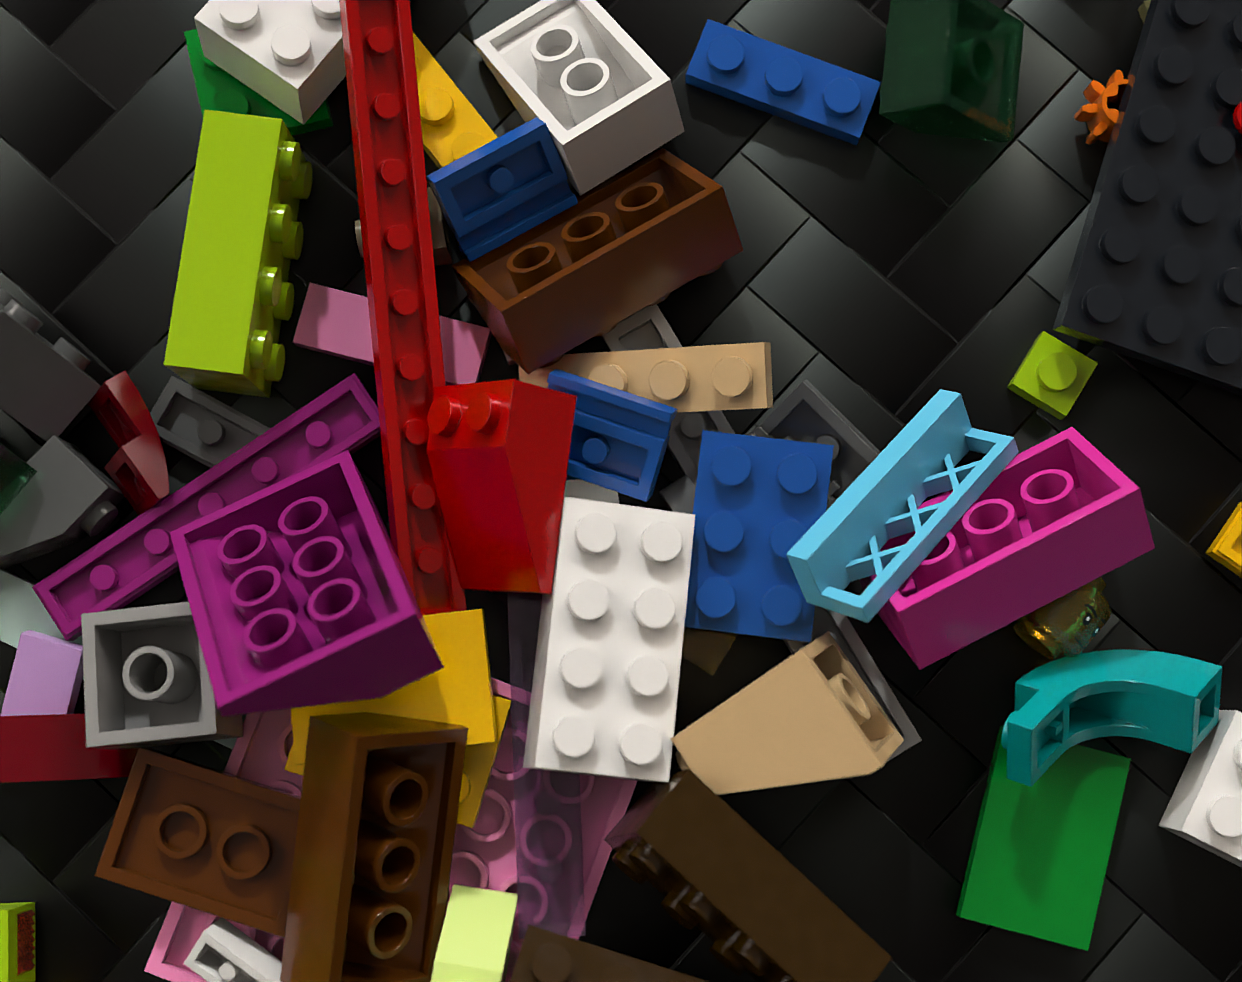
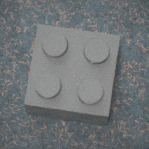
M189 602L81 614L86 747L125 750L243 737L242 714L223 717L217 708Z

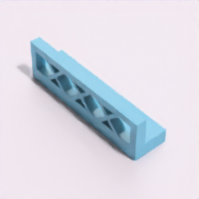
M940 389L786 553L806 602L868 623L1017 455L1019 451L1015 438L972 428L961 393ZM969 450L986 454L979 461L955 468ZM953 490L944 502L918 509L927 497ZM915 531V535L906 544L885 551L880 550L889 539ZM875 574L877 576L860 596L843 591L852 581Z

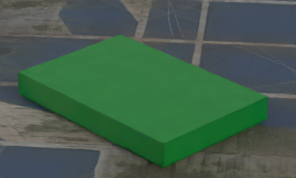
M1000 725L956 915L960 918L1088 951L1131 758L1076 744L1067 749L1030 787L1007 779V750L1002 747L1001 743L1004 726Z

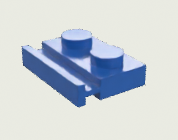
M537 117L426 176L450 231L456 237L461 255L469 262L578 203L576 196L571 192L567 183L568 176L545 122Z
M559 369L550 372L547 380L549 389L577 396L567 475L647 502L653 496L670 437L668 436L677 409Z

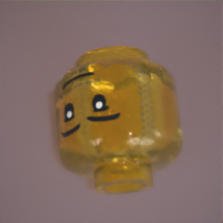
M1099 577L1017 619L1018 622L1013 629L1030 647L1051 660H1055L1059 654L1067 657H1077L1094 639L1111 616V607L1102 594L1107 585Z

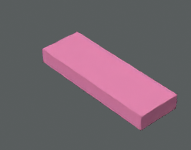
M309 283L293 343L297 347L374 366L368 297ZM439 316L445 384L479 383L492 332L487 327Z

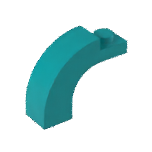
M1124 649L1080 653L1077 657H1074L1077 655L1075 654L1072 657H1063L1035 668L1015 682V711L1008 716L1003 727L1001 743L1002 747L1007 750V779L1031 787L1067 749L1080 742L1099 737L1124 736L1140 738L1192 754L1218 723L1222 666L1177 654Z

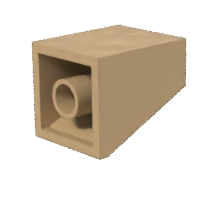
M829 631L671 738L678 749L676 751V759L681 770L690 769L717 795L871 774L881 768L904 741Z

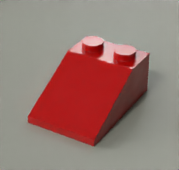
M515 379L435 387L434 400L429 408L427 417L429 427L427 454L462 589L536 594L552 593L577 396Z

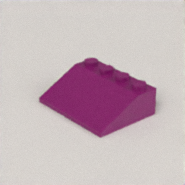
M348 450L170 532L216 705L223 717L381 698L444 668L376 503Z

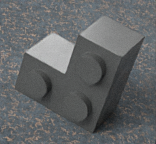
M0 286V409L47 442L53 435L59 437L101 386L85 371L92 362L88 357L62 337L52 345L40 336L37 331L43 326V323L25 309L23 303Z

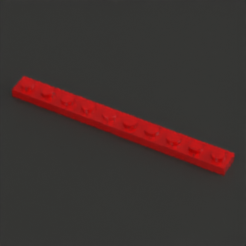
M339 0L391 542L422 615L467 610L465 589L461 588L427 454L429 436L428 411L434 400L435 387L446 386L410 0Z

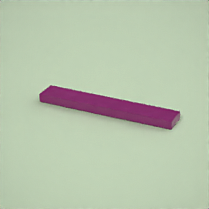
M353 373L32 587L65 640L74 641L82 635L81 614L122 609L180 570L170 536L171 531L346 450L349 451L350 455H353L381 436L378 406L356 374Z

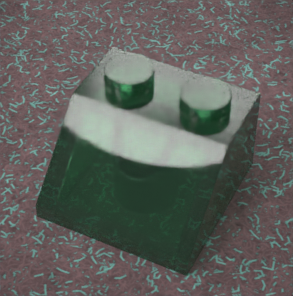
M891 0L889 21L886 27V51L883 80L880 86L879 114L915 133L994 142L1013 141L1024 23L988 0Z

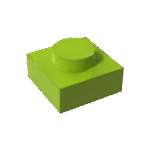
M1043 331L1033 343L1007 389L1062 420L1068 415L1098 363Z

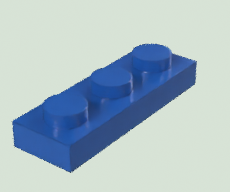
M710 19L706 21L685 77V83L856 146L881 83L880 81Z

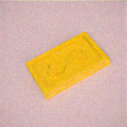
M474 609L422 615L444 668L381 698L291 708L295 765L305 764L310 716L370 712L458 724L468 727L466 746L497 742L484 610Z

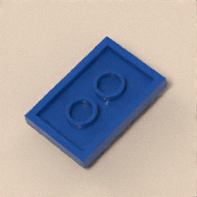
M702 430L693 506L695 523L684 627L811 642L815 605L806 602L786 553L826 512L834 445Z

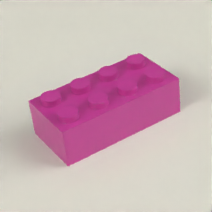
M1070 427L1016 455L877 614L920 670L1155 549L1140 488L1077 430ZM953 490L933 497L922 503L918 509L944 502ZM915 531L889 539L880 550L885 551L906 544L915 535ZM876 574L859 579L863 592L877 577Z

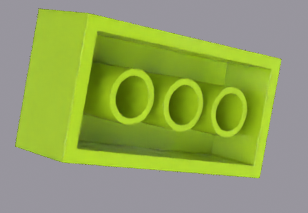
M204 110L164 365L196 389L270 398L272 381L279 382L283 374L285 348L283 344H278L281 320H289L293 310L294 286L287 281L291 259L298 260L302 251L303 225L301 222H297L300 199L307 200L309 198L313 173L311 162H306L299 142L295 141L284 121L280 118Z

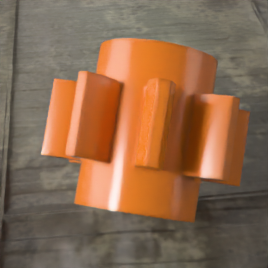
M1116 70L1108 79L1106 88L1100 82L1093 80L1083 92L1085 98L1092 104L1082 106L1074 115V120L1087 122L1088 129L1091 132L1086 139L1088 145L1094 143L1097 139L1109 142L1113 126L1117 122L1119 115L1118 109L1123 92L1129 82L1128 79H1124L1121 70ZM1115 103V109H1108V105Z

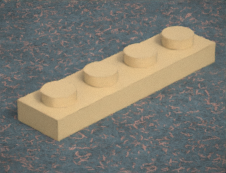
M769 342L564 354L555 364L545 368H538L530 374H527L519 366V381L548 388L549 383L547 380L549 373L559 369L676 408L677 413L773 408L771 344Z

